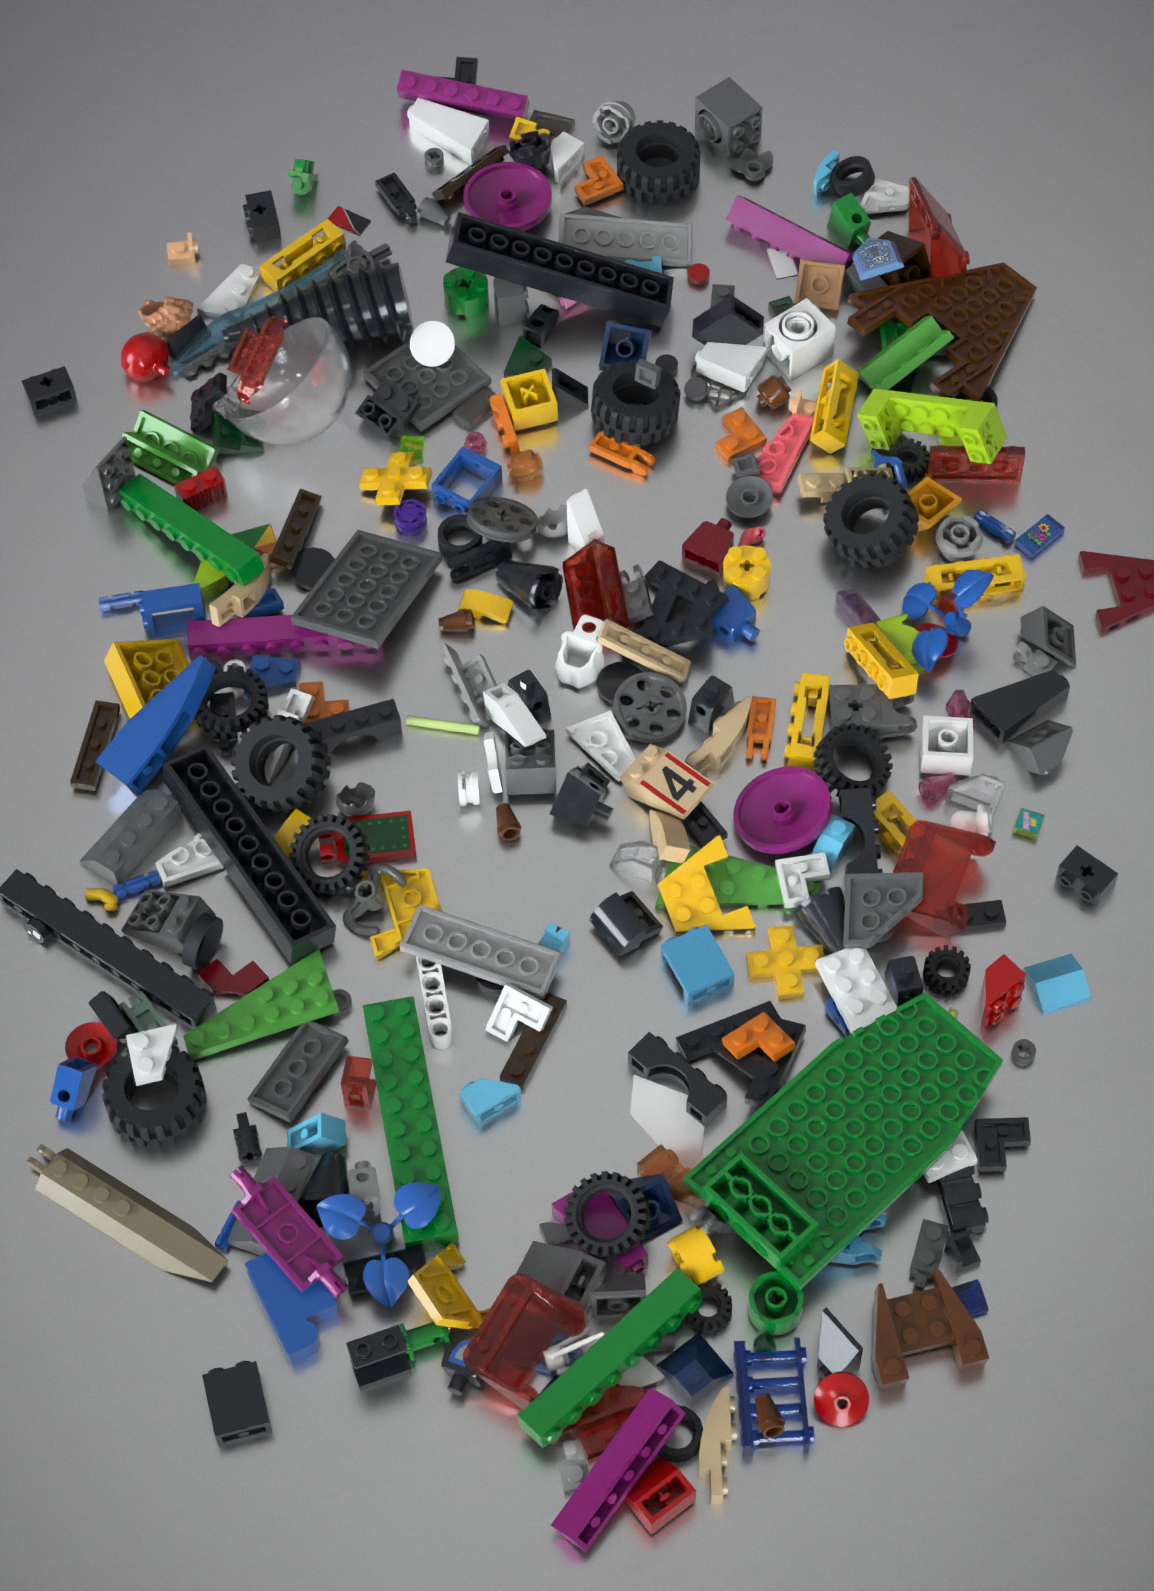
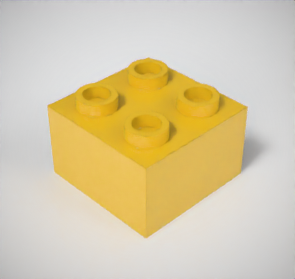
M545 369L501 379V395L514 431L558 421V403Z

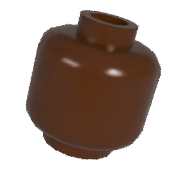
M772 375L758 385L760 394L756 397L763 407L768 405L771 409H776L790 399L789 392L792 390L782 376L778 378L776 375Z

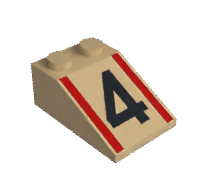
M649 744L620 777L628 797L683 820L714 787L712 781L673 753L653 744Z

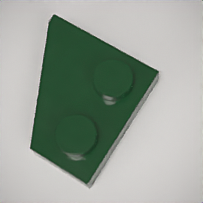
M521 335L518 337L504 370V378L540 369L546 370L552 365V359Z

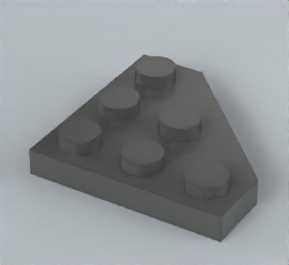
M923 872L846 874L844 948H871L921 903L924 897Z

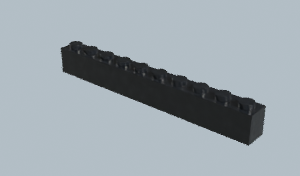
M16 869L0 886V901L2 904L28 921L31 918L40 920L48 928L49 935L134 991H142L148 1000L192 1029L207 1021L216 1010L214 995L208 989L198 988L188 976L184 974L180 976L175 973L168 963L164 961L160 963L154 959V956L148 950H140L128 937H120L108 924H100L86 910L80 911L71 900L66 897L62 899L57 896L50 886H42L30 873L26 872L24 874Z

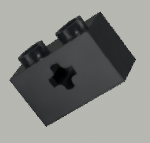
M271 190L245 195L246 204L243 205L245 218H250L249 221H246L249 234L254 235L255 242L281 238L279 221Z
M65 366L22 380L23 389L33 414L77 400L73 383Z
M1076 845L1059 865L1056 878L1065 887L1072 888L1078 892L1084 900L1098 906L1115 886L1118 873Z

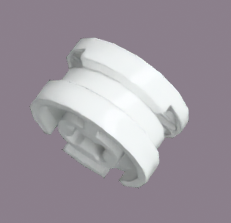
M478 770L467 774L464 771H458L460 806H466L467 803L480 805Z

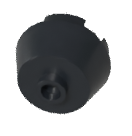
M531 131L521 134L522 139L516 142L514 140L509 142V155L514 162L527 164L539 170L550 161L551 141L546 133L539 135L538 131Z

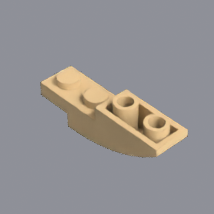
M847 467L845 473H800L797 479L802 497H820L821 503H827L832 501V494L835 491L838 492L843 483H850L854 477L859 476V478H862L864 474L871 473L874 477L877 474L886 475L887 478L894 477L891 468Z
M264 553L260 556L265 568L263 572L244 587L235 581L233 587L209 604L212 624L220 627L234 615L243 618L258 604L271 579L269 554Z
M747 696L741 702L737 701L726 715L719 716L713 723V736L708 737L703 746L697 751H692L686 757L685 763L699 773L708 765L718 770L733 754L742 740L749 722L751 698Z
M723 1387L716 1397L705 1421L700 1443L699 1478L710 1477L711 1505L722 1504L723 1495H728L727 1477H722V1467H727L726 1450H731L732 1440H737L736 1423H731L730 1413H735V1396L729 1395V1387Z

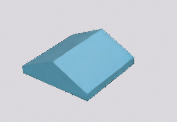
M1072 953L1024 967L1023 969L1042 1013L1091 999L1083 968Z

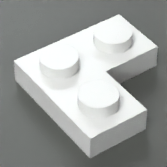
M825 852L775 860L784 908L797 907L809 898L806 882L830 879Z
M507 983L502 990L485 1030L506 1042L511 1040L519 1021L541 1031L544 1029L553 1007Z

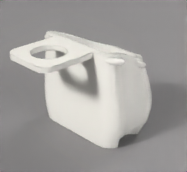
M583 615L573 632L566 631L562 634L561 649L558 652L555 663L556 673L560 682L573 685L576 688H583L597 680L599 673L605 665L603 646L596 640L603 623L602 620ZM586 622H592L596 625V630L587 633L583 631L582 626Z

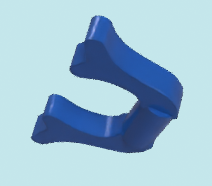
M872 450L870 454L875 460L874 468L884 463L891 464L894 467L897 482L906 488L907 480L902 461L897 457L882 456L875 450Z

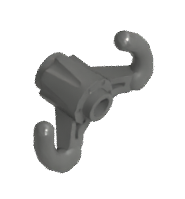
M375 863L368 869L367 880L361 881L357 885L355 902L343 914V922L354 932L366 936H374L380 933L379 927L361 925L356 922V918L367 910L376 911L384 905L386 896L380 888V875L387 874L391 876L400 887L407 885L405 877L394 867Z

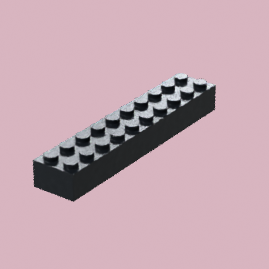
M458 212L450 234L446 263L662 327L671 307L674 277Z
M204 744L164 762V783L289 962L293 963L317 949L334 943L335 923L210 747Z

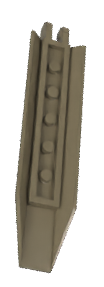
M40 1144L36 1150L41 1156L50 1160V1163L45 1167L33 1157L27 1160L26 1163L41 1174L35 1188L36 1191L162 1271L213 1282L228 1262V1259L193 1226L67 1148L55 1154L50 1148Z

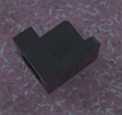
M972 1229L947 1237L944 1251L955 1274L978 1266L981 1263V1259L972 1242L974 1236Z

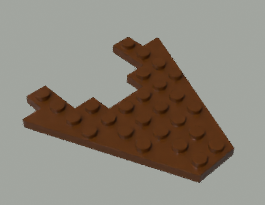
M1003 262L851 293L848 297V302L859 311L848 317L847 324L859 334L865 336L894 316L909 328L925 316H932L942 331L949 330L954 337L953 340L956 341L948 346L944 353L956 366L931 382L930 390L939 397L953 398L963 392L973 401L981 402L1036 293L1037 287Z

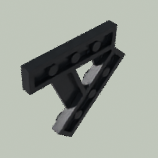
M659 560L644 576L647 583L659 588L652 603L654 615L646 618L642 628L631 631L664 648L715 636L714 617L729 602L728 596ZM680 600L692 606L688 617L671 621Z
M768 1001L676 1037V1043L687 1062L711 1052H716L751 1077L753 1080L744 1097L745 1104L760 1108L780 1090L806 1033V1025L781 1019L772 1002ZM762 1012H765L795 1042L796 1049L776 1062L766 1053L761 1057L754 1051L737 1060L723 1045L722 1038Z

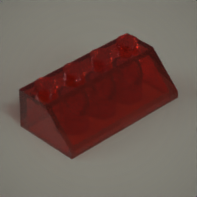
M594 539L562 562L573 628H576L583 615L600 619L603 622L608 619L627 628L629 621L615 548ZM586 622L583 624L582 629L584 632L591 633L596 630V625L592 622Z

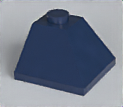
M613 319L607 321L599 367L608 368L611 365L616 366L618 362L622 361L629 363L631 360H637V362L640 359L646 360L652 330Z
M663 1174L631 1179L643 1191L650 1205L648 1207L651 1212V1218H648L650 1227L649 1230L646 1229L644 1232L646 1235L645 1239L639 1240L641 1244L683 1221ZM607 1191L629 1224L631 1219L629 1201L620 1193Z
M699 1332L656 1365L691 1408L734 1375L733 1371Z

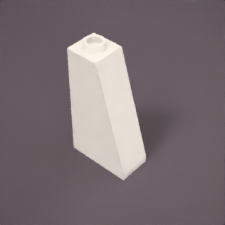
M417 98L414 105H411L408 109L407 117L410 121V128L470 165L474 162L490 135L489 120L421 98Z

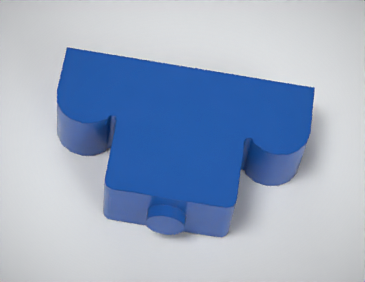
M267 1253L246 1262L247 1274L291 1365L316 1353L321 1343L316 1324L338 1314L337 1302L331 1292L321 1281H316L301 1293Z

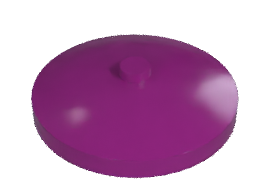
M518 162L495 163L480 169L468 180L463 195L464 207L467 215L525 231L536 226L548 214L552 204L551 186L547 178L532 166Z
M792 766L772 769L754 778L741 791L734 806V824L741 839L748 846L759 852L768 854L793 852L813 842L824 831L832 815V796L825 781L811 770Z

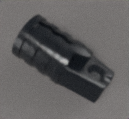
M247 1112L236 1114L239 1128L233 1129V1134L237 1145L238 1158L241 1162L256 1161L262 1156L256 1124L249 1125Z

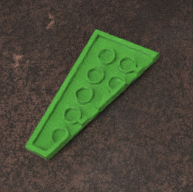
M690 845V852L684 862L702 848ZM730 855L724 860L704 867L720 908H743L744 905L768 907V905L783 904L784 906L775 867ZM670 861L664 879L681 866L682 863ZM822 880L806 882L809 898L820 892ZM659 892L655 909H664L665 904Z
M317 949L183 1035L191 1060L193 1061L340 1012L320 950Z

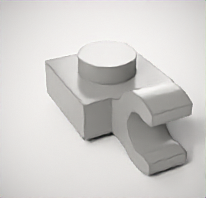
M1020 642L1015 648L1017 651L1013 656L1025 663L1023 670L1032 676L1042 674L1057 667L1058 661L1040 649L1033 653L1024 642Z
M574 1440L563 1442L566 1463L559 1464L564 1494L574 1493L589 1473L587 1460H578Z

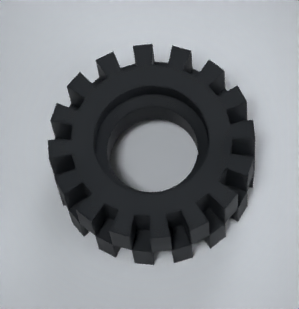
M904 438L901 443L897 440L894 445L891 444L887 456L899 459L911 457L917 461L914 464L903 463L907 483H910V479L913 482H917L918 477L922 479L924 474L927 473L929 451H926L927 447L925 445L921 446L920 441L914 443V439L911 438L910 442H906V438ZM886 463V468L892 469L893 477L895 479L896 474L894 467L891 464Z
M944 945L943 950H941L940 946L935 948V952L931 950L928 957L926 956L923 979L927 981L926 986L928 988L933 986L932 991L934 993H937L939 989L941 990V995L945 996L946 991H949V996L954 995L955 990L959 993L962 991V987H966L969 980L971 963L969 964L968 956L964 957L965 952L962 950L959 953L956 952L957 947L953 946L952 950H948V945ZM941 964H949L955 967L957 973L952 977H944L937 972V967Z
M708 1281V1285L701 1283L698 1287L701 1289L702 1300L710 1299L716 1302L718 1305L717 1313L706 1317L696 1310L694 1313H688L685 1316L686 1324L690 1323V1328L693 1331L697 1328L698 1332L702 1335L703 1331H707V1335H712L714 1330H716V1333L721 1332V1327L726 1328L728 1320L730 1321L732 1317L733 1304L731 1295L728 1296L726 1288L721 1289V1284L717 1283L716 1286H713V1281Z

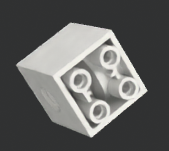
M806 298L764 324L763 347L767 348L766 357L790 381H793L833 356L835 323L830 318H827L816 304H813Z

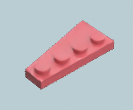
M793 413L776 432V437L771 442L766 443L763 447V452L756 458L761 474L756 477L764 479L771 486L772 491L782 492L811 434L813 417Z

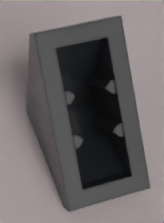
M553 368L552 390L558 403V408L588 406V387L559 369Z

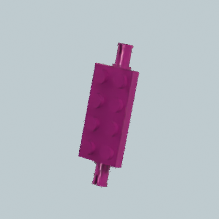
M243 1165L238 1167L239 1171L235 1169L229 1177L245 1193V1198L232 1208V1213L301 1293L316 1281H321L335 1299L340 1296L339 1293L343 1294L348 1289V1286L333 1271V1268L344 1259V1255L275 1176L261 1184V1182L257 1183Z

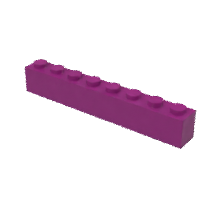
M292 615L232 618L220 627L212 624V620L187 621V647L190 659L198 658L200 655L204 658H228L240 655H275L286 652H322L333 649L349 650L351 648L373 647L294 625L291 622Z

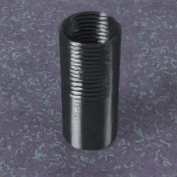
M422 1245L399 1249V1251L396 1250L395 1252H386V1260L394 1257L406 1264L409 1270V1279L426 1264ZM381 1254L343 1262L349 1295L368 1291L363 1279L365 1266L371 1260L381 1261Z

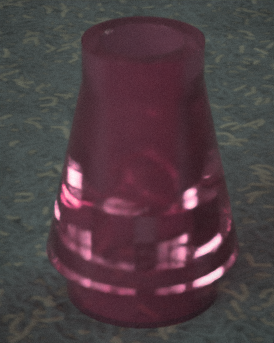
M952 773L926 777L918 785L920 795L926 801H935L947 791L956 787L957 780Z

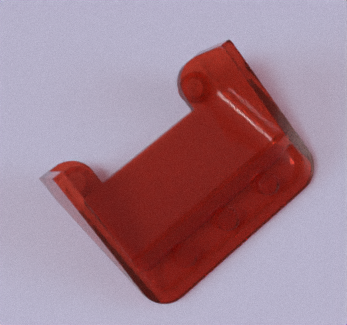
M910 177L908 228L910 231L926 229L931 239V278L938 279L966 274L967 264H970L969 253L964 250L952 225L950 213L947 214L946 210L916 177Z
M918 820L914 822L909 828L893 873L923 872L924 874L923 901L908 913L906 917L944 938L964 930L968 922V912L964 904L955 901L971 854L980 857L991 854L996 841L983 834L930 821Z
M515 1274L508 1279L464 1350L463 1362L470 1371L524 1410L539 1396L537 1390L526 1383L542 1359L543 1351L548 1349L557 1332L568 1337H574L584 1331L589 1322L586 1307L525 1274Z

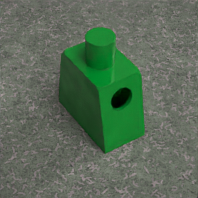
M851 192L833 203L827 226L847 247H852L856 244L861 246L870 237L868 231L871 221Z

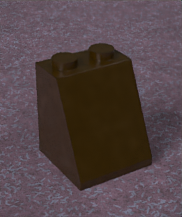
M890 231L877 238L895 242L904 264L903 268L879 275L888 286L933 277L924 243Z

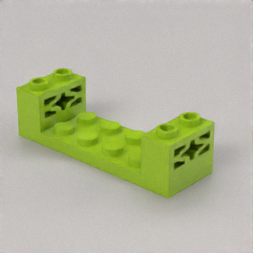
M873 389L857 413L869 445L875 449L889 450L891 444H895V441H897L903 431L960 438L963 441L970 461L991 464L1008 438L995 403Z

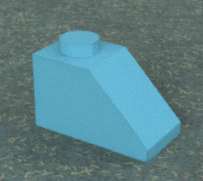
M834 814L831 816L824 831L820 834L812 854L825 852L830 876L852 843L855 829L854 824Z
M483 1078L476 1082L467 1083L459 1091L460 1103L476 1126L481 1125L521 1101V1089L518 1085Z
M319 1113L287 1130V1147H294L311 1154H325L346 1145L345 1120L324 1113Z

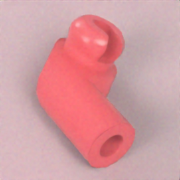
M757 526L745 530L741 534L737 547L750 546L762 541L766 536L765 528Z

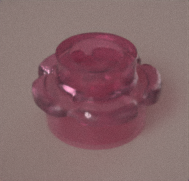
M471 432L465 439L464 447L480 453L482 449L486 448L487 441L484 440L485 438L482 433Z

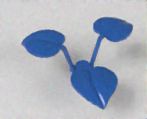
M973 569L965 571L958 577L954 584L953 592L957 595L954 602L959 613L949 612L945 614L933 606L932 603L937 597V591L929 583H918L907 591L903 599L902 610L903 614H908V619L913 621L919 620L926 615L928 609H931L944 618L946 627H932L930 631H921L916 636L912 645V653L920 666L932 672L936 661L943 654L947 646L948 636L946 633H950L952 636L964 637L970 632L971 622L966 619L967 614L964 613L962 608H968L979 600L994 578L993 574Z
M418 1182L405 1184L398 1189L394 1198V1207L401 1214L391 1224L379 1222L374 1226L361 1220L366 1213V1207L359 1198L353 1195H333L317 1205V1211L323 1227L332 1237L341 1240L349 1239L358 1232L359 1225L371 1230L373 1239L381 1244V1261H369L365 1266L363 1279L370 1294L383 1305L392 1307L405 1291L408 1285L407 1281L409 1280V1270L402 1260L394 1257L386 1260L387 1244L394 1238L393 1228L402 1219H405L406 1224L412 1229L422 1228L429 1224L439 1208L441 1193L437 1185Z

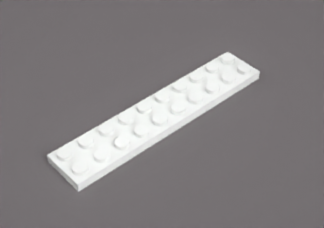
M846 948L816 960L815 966L851 1034L857 1028L865 1027L875 1022L876 1018L884 1014L886 1016L896 1010L897 1006L866 948ZM962 1130L950 1150L924 1173L928 1183L965 1167L977 1164L978 1159Z

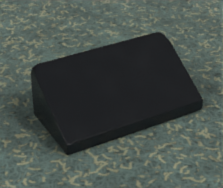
M200 315L193 318L166 341L169 356L179 363H183L212 339V335Z
M105 991L99 992L89 1001V1006L115 1040L127 1039L126 1035L138 1033L114 997Z

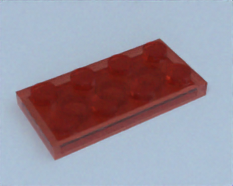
M964 445L930 446L927 477L935 482L1021 483L1025 447H1001L993 462L986 464L970 461Z

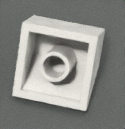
M923 715L920 773L970 776L973 762V718Z

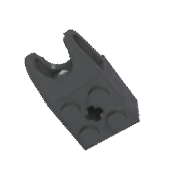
M877 684L829 685L828 710L830 731L835 726L839 727L846 723V726L850 723H855L856 729L860 725L865 726L864 733H867L870 729L873 730V739H876L878 736L887 738L910 734L917 728L916 719L899 714L894 709L912 703L915 694L889 699L879 689Z

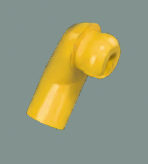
M86 888L85 890L86 901H102L106 911H115L117 909L118 897L109 889Z

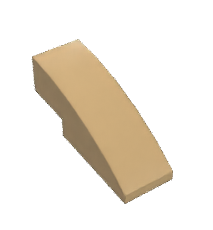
M651 809L649 817L653 848L658 849L659 859L683 864L690 852L689 840L683 823L674 815Z

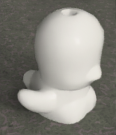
M983 804L977 806V812L957 811L951 817V829L958 836L978 833L979 839L984 841L993 829L991 811L987 810Z

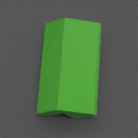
M925 316L857 370L859 373L858 377L871 390H889L954 337L949 330L942 331L932 316Z
M140 410L133 432H123L122 437H127L133 463L175 485L213 467L219 452V448L146 410Z

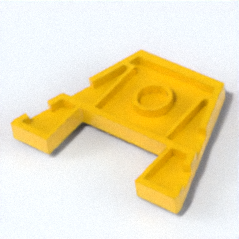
M720 835L715 837L657 885L676 933L688 932L694 927L700 928L705 925L708 926L710 931L752 930L756 928L748 906L724 915L722 914L706 874L705 866L728 858Z
M429 868L398 870L407 880L405 887H400L387 874L380 875V888H384L395 928L370 937L377 960H381L400 947L419 904L443 912ZM361 873L360 875L363 876L361 881H366L368 873ZM356 880L354 882L356 884V887L361 881Z
M450 1243L407 1281L427 1310L430 1318L438 1326L500 1334L505 1333L510 1327L497 1307L478 1311L453 1275L452 1270L461 1269L466 1263L454 1243Z

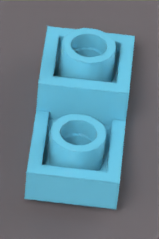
M834 149L823 159L816 171L813 185V195L815 197L827 191L831 186L832 170L840 160V153Z

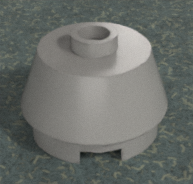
M605 102L597 108L593 116V123L595 122V127L598 131L596 134L606 143H619L629 130L633 131L636 117L634 110L626 102Z
M962 515V518L950 519V517H947L936 531L937 545L942 555L951 562L968 561L981 548L983 543V534L978 522L966 515Z

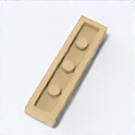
M608 619L602 623L597 638L598 643L680 684L686 680L691 664L690 660Z

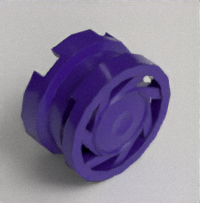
M406 499L401 501L400 505H396L394 508L396 530H399L404 536L421 534L427 527L425 506L415 499Z

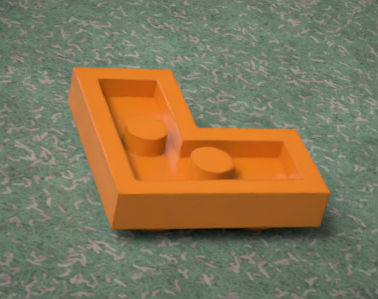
M603 155L583 163V169L590 179L574 185V192L584 206L623 190L622 181Z
M742 407L722 416V423L731 434L716 441L715 448L727 463L732 462L731 459L741 457L767 443V437Z
M323 681L299 683V691L315 697L305 723L350 711L349 699L325 701Z
M762 1012L722 1038L723 1045L737 1060L760 1047L776 1062L796 1049L795 1042L765 1012Z

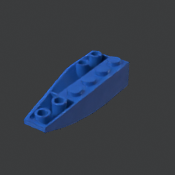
M202 655L196 658L124 724L95 762L140 795L163 766V763L170 757L187 731L207 692L216 667Z

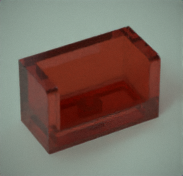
M346 1056L340 1083L346 1107L371 1110L376 1086L375 1079H369L372 1059Z

